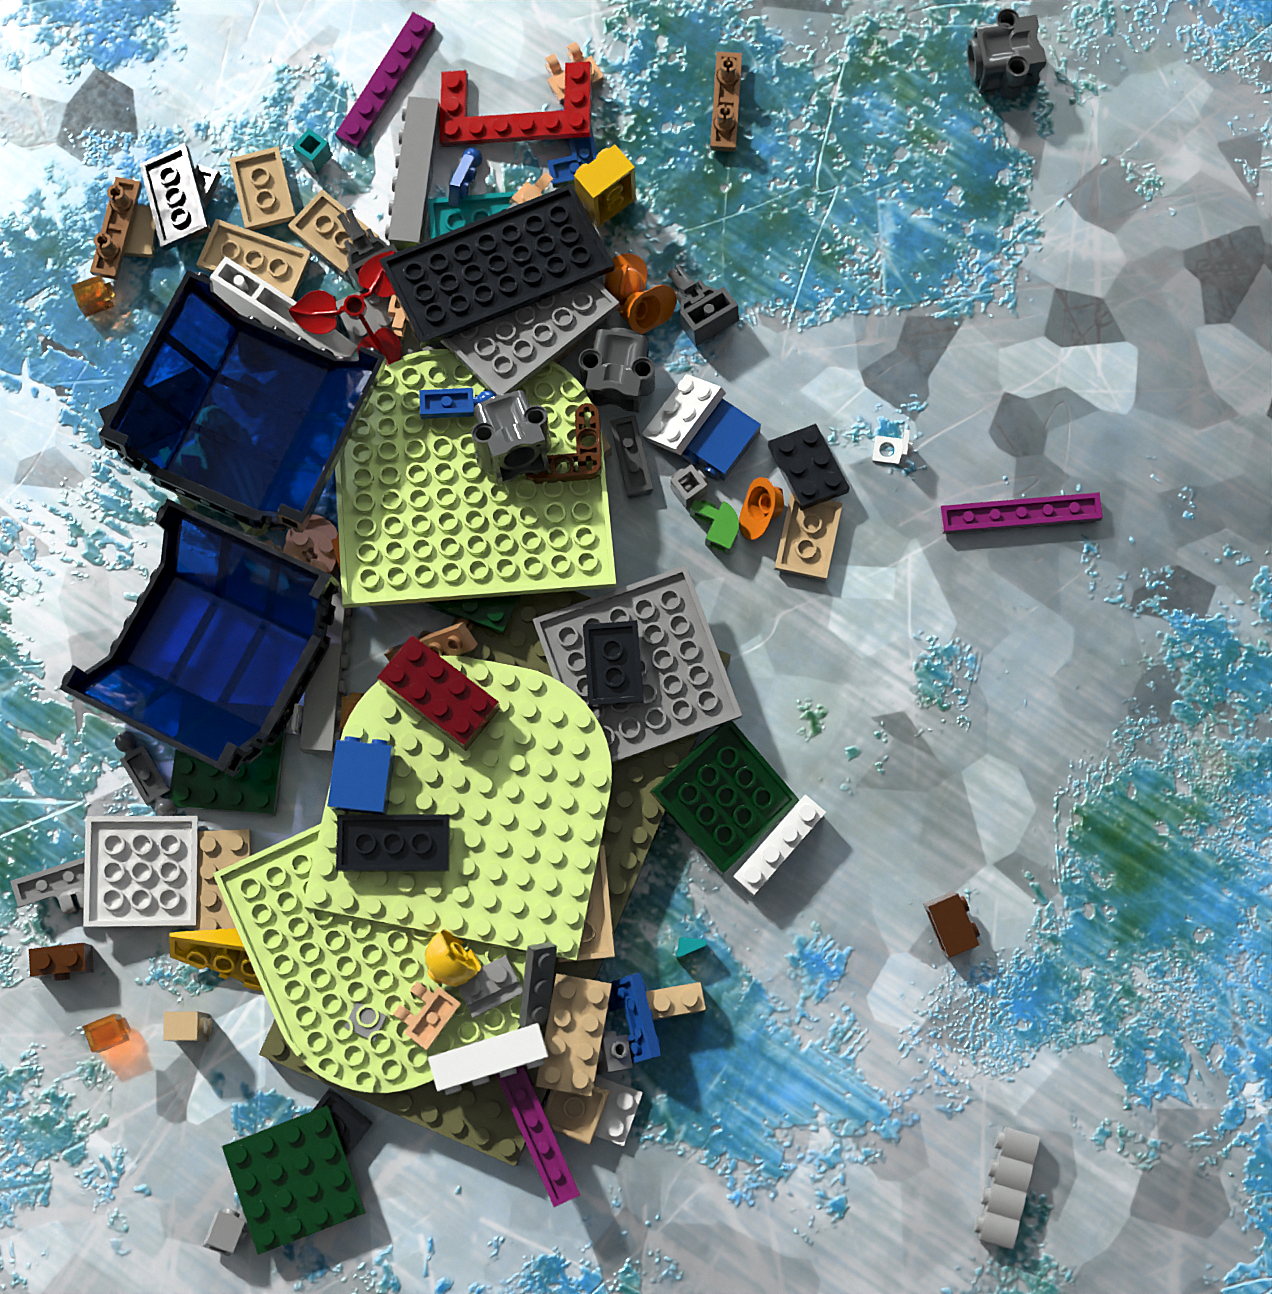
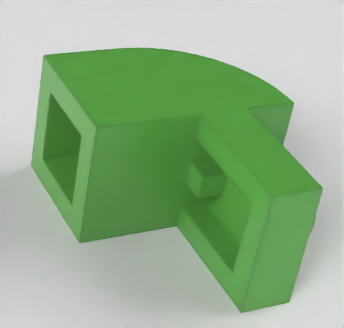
M694 500L690 508V516L712 525L706 536L705 545L730 555L737 540L739 520L735 510L725 501L722 502L718 510L709 501L702 500L700 502Z

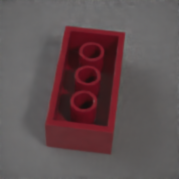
M413 635L410 636L377 676L379 684L465 751H467L500 709L498 700Z

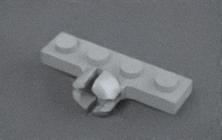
M85 857L11 880L18 907L56 897L62 912L72 914L78 912L74 896H77L80 908L84 910Z

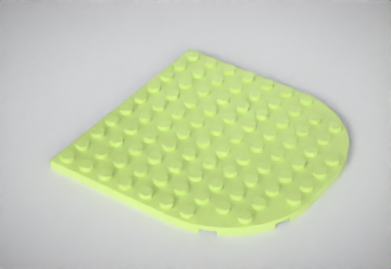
M435 349L403 356L402 360L396 361L389 366L385 365V369L335 467L343 608L616 587L602 432L603 468L597 478L535 484L533 481L528 480L525 474H522L512 482L498 486L493 471L485 472L477 466L471 434L472 428L476 425L475 414L474 417L421 419L419 390L473 388V397H477L481 392L489 390L448 349ZM551 361L515 391H524L530 406L539 405L546 409L552 447L547 455L576 453L575 411L581 404L591 403L577 379L565 368ZM369 377L353 392L345 405L343 415H351ZM587 412L584 417L586 428H591V413ZM346 424L337 425L334 447ZM585 436L581 444L585 447H590L595 444L596 438ZM589 461L586 466L589 471L594 466L592 461ZM562 462L557 465L556 471L560 474L567 473L570 469V464ZM574 462L576 472H579L578 462ZM549 464L548 473H549V474H552V471H551V468H550V464Z
M440 656L498 700L500 704L497 714L467 751H465L383 688L379 681L376 682L353 709L343 729L341 740H344L346 736L361 738L363 743H372L373 739L389 741V745H392L395 749V758L387 815L449 814L450 872H337V815L376 814L331 810L327 806V796L303 907L437 934L445 929L452 932L455 937L523 951H527V946L552 942L557 945L556 957L577 961L612 787L610 751L604 732L594 713L573 690L553 677L541 672L470 657Z
M321 824L213 873L279 1029L293 1052L323 1078L342 1087L370 1093H390L412 1089L434 1080L428 1057L517 1030L520 1027L519 1017L522 994L472 1018L458 986H448L442 982L438 984L429 977L427 973L429 969L425 962V952L428 944L437 933L303 907ZM462 939L464 943L461 946L466 952L471 949L475 953L481 967L506 955L523 989L527 951ZM416 982H419L432 993H434L437 987H440L461 1003L427 1050L404 1033L408 1025L393 1014L399 1005H402L415 1016L423 1008L426 1002L410 991ZM356 1002L364 1005L358 1009L356 1014L358 1023L363 1027L374 1026L378 1022L379 1012L387 1015L381 1030L373 1032L369 1038L353 1032V1024L348 1019ZM364 1008H372L375 1011L376 1019L372 1024L366 1025L360 1021L359 1015ZM346 1022L349 1023V1025H350V1030L347 1029V1028H344ZM375 1034H378V1036H377L375 1042L372 1041V1040H371L372 1037H373Z

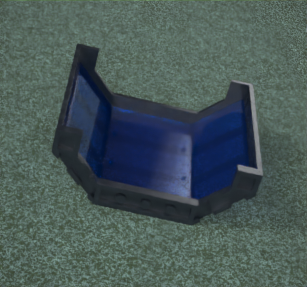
M187 270L99 433L101 444L108 450H115L123 454L122 460L135 470L140 471L143 468L144 471L151 475L150 481L159 487L256 529H262L265 524L270 525L269 528L271 530L286 531L287 527H291L295 532L303 533L385 369L386 357L379 350L371 347L367 349L360 346L359 356H335L332 351L326 348H316L301 337L294 338L278 327L273 326L271 328L262 324L256 317H246L239 314L214 293L212 280L207 275Z
M167 498L164 505L158 509L154 521L164 530L161 562L158 568L152 572L149 584L145 591L138 596L137 605L132 614L125 619L123 629L119 637L112 642L108 656L86 671L72 665L70 671L66 672L63 676L62 685L59 689L71 697L234 777L239 773V766L244 762L250 764L262 755V750L260 749L265 745L273 746L278 742L293 714L294 704L299 703L330 646L331 638L326 636L328 625L331 626L333 624L336 606L331 604L332 596L338 593L340 583L331 574Z

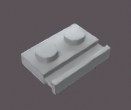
M506 955L481 967L470 981L458 986L472 1018L521 995L523 990Z

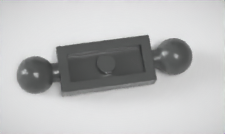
M129 731L120 732L115 738V746L119 751L127 754L120 761L145 804L149 806L154 802L156 803V816H175L177 811L175 803L164 797L169 794L170 788L144 745L136 749L137 739L133 733Z

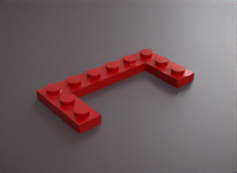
M591 62L565 63L564 110L467 117V71L441 72L439 143L443 147L591 137Z

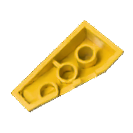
M236 928L170 933L169 952L171 958L198 969L209 968L219 972L218 977L227 980L229 976L244 982L243 987L263 991Z

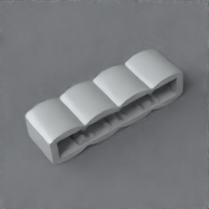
M1004 1127L1003 1132L998 1131L994 1148L998 1149L996 1160L991 1159L987 1174L991 1177V1183L989 1188L984 1187L981 1197V1204L985 1205L982 1216H977L974 1225V1232L978 1233L977 1239L1010 1249L1014 1248L1033 1164L1039 1146V1136Z

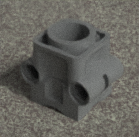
M1005 8L998 13L995 24L976 26L974 28L972 39H968L967 60L970 76L973 81H976L978 91L999 88V92L1004 98L1013 100L1020 96L1023 87L1039 85V73L1045 67L1047 61L1044 48L1039 43L1037 37L1039 29L1037 14L1019 17L1015 10Z
M624 328L597 330L594 348L584 350L579 356L581 381L586 386L587 396L593 405L599 407L616 405L625 411L639 413L641 397L650 395L655 389V367L653 361L648 358L649 339L646 336Z
M522 390L499 394L475 405L476 425L472 428L471 434L477 466L485 472L493 471L498 486L512 482L522 474L539 473L549 469L547 453L550 451L552 443L548 414L544 407L539 405L530 406L527 396Z

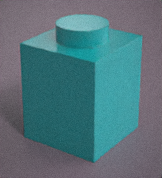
M310 128L292 146L297 160L316 174L333 156L329 143Z

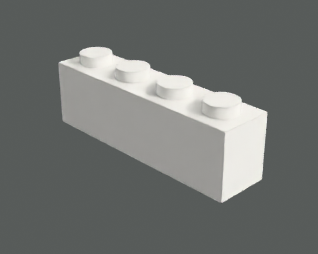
M805 794L733 876V881L754 898L822 820L826 811Z
M537 1023L428 1057L437 1091L444 1090L445 1094L448 1095L461 1091V1085L472 1082L473 1086L489 1082L488 1076L497 1073L500 1074L501 1078L517 1073L516 1067L527 1064L528 1069L544 1065L543 1059L549 1056L540 1025Z

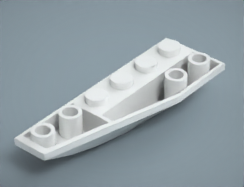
M224 257L210 276L214 293L243 316L256 317L266 326L271 328L273 326L278 327L291 337H301L316 348L320 349L323 347L332 351L335 356H353L358 349L357 345L335 329L330 333L318 335L300 327L289 313V309L297 303L296 301L227 257ZM203 303L201 304L200 308L203 311L218 319L225 325L229 326L215 313H213L209 308H207Z

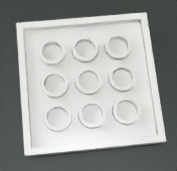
M86 816L83 927L196 926L198 816Z

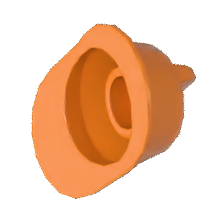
M631 253L620 254L614 257L612 261L615 264V271L607 273L605 276V289L619 301L620 308L617 311L623 309L626 299L631 294L645 292L647 266L639 256Z
M658 285L645 292H635L626 299L623 309L619 312L620 316L625 318L632 331L639 334L647 333L670 319L677 304L676 294L667 285Z
M759 477L753 480L741 509L739 528L746 539L755 540L760 538L767 530L770 521L777 519L783 512V489L773 486L767 478Z

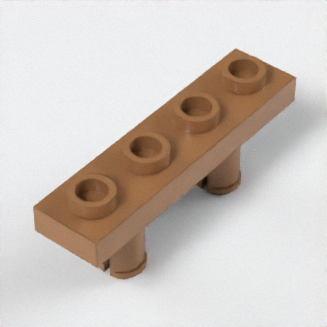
M717 52L710 150L736 152L742 53Z
M115 177L114 184L108 188L107 195L110 199L101 232L94 238V243L97 247L90 269L92 275L114 280L118 279L143 186L141 181Z
M463 618L457 619L453 626L434 633L427 630L422 631L417 638L439 656H457L473 650L478 644L470 633L472 625H467L469 621ZM405 643L387 650L384 655L389 662Z

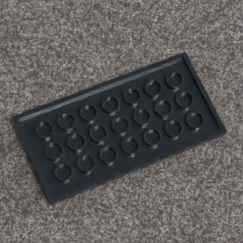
M572 184L379 259L380 265L421 348L615 271V264Z

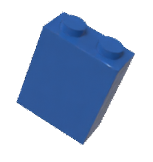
M722 398L682 452L683 457L693 465L698 463L704 467L705 473L713 479L720 478L725 481L760 433L761 424Z
M346 736L344 740H336L327 804L331 810L387 815L395 758V749L392 745H389V741L373 739L372 743H363L361 738Z

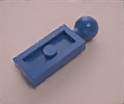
M468 148L464 151L462 160L449 184L448 205L458 207L462 198H467L470 182L474 183L477 167L482 163V154L478 149Z
M473 388L419 390L421 419L474 417L475 405L496 395L491 391H483L477 397H473Z

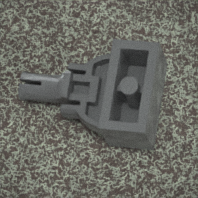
M349 209L346 211V216L343 212L337 218L349 236V240L344 242L348 250L347 275L356 291L360 293L366 290L358 281L359 271L364 263L380 253L395 251L397 253L398 251L394 244L388 246L382 239L375 237L371 228L365 232L358 223L353 210Z
M681 265L676 266L677 272L674 268L669 271V278L672 279L681 291L676 294V299L680 303L681 327L695 346L739 321L738 304L724 286L716 290L705 286L702 280H698L696 283L695 280L690 279Z

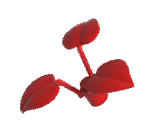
M396 252L380 253L369 259L361 267L358 281L363 288L369 289V292L348 296L344 301V306H340V309L335 310L336 301L331 294L323 290L311 291L289 309L290 315L306 331L322 335L330 333L336 328L337 321L335 315L346 312L350 318L360 319L369 334L368 337L363 338L359 342L358 356L359 348L363 346L367 349L371 347L379 350L386 357V366L401 360V344L397 335L386 327L380 328L373 333L364 317L367 312L364 299L372 296L374 292L382 298L394 295L379 259Z

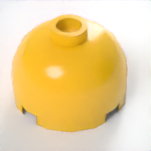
M445 929L436 934L427 946L425 952V962L429 969L427 973L438 984L442 982L448 986H459L470 981L481 969V965L471 949L466 952L461 946L464 941Z

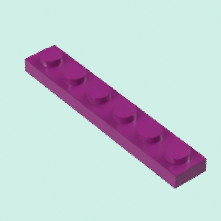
M412 12L335 133L337 139L356 149L360 148L434 31V22Z
M1100 492L940 506L942 534L1101 521L1103 518Z
M524 1065L516 1067L517 1073L503 1078L497 1073L496 1076L553 1206H559L580 1196Z

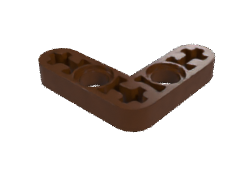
M584 403L575 411L576 453L547 455L552 474H549L548 470L539 472L537 475L525 473L528 480L533 481L535 484L595 479L601 474L603 468L601 423L599 412L595 405ZM587 412L591 413V428H586L584 417ZM585 436L596 438L595 444L590 447L583 446L581 442ZM589 461H592L594 466L589 471L586 466ZM562 462L570 464L569 471L564 474L556 471L557 465ZM574 462H578L579 472H576Z

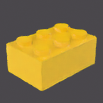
M616 144L609 149L601 150L595 160L589 164L581 165L575 172L576 194L596 229L636 200L635 167Z

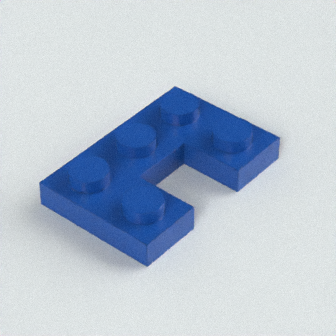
M592 126L591 137L568 138L571 156L547 161L549 174L553 177L551 181L553 188L575 184L574 175L581 165L589 164L596 159L598 153ZM555 139L542 140V142L550 141V140H555Z
M641 973L632 974L610 982L612 985L608 1001L609 1010L612 1012L625 1009L631 1034L628 1035L632 1064L661 1056L660 1042L656 1036L653 1014L649 1008L646 985L642 980Z

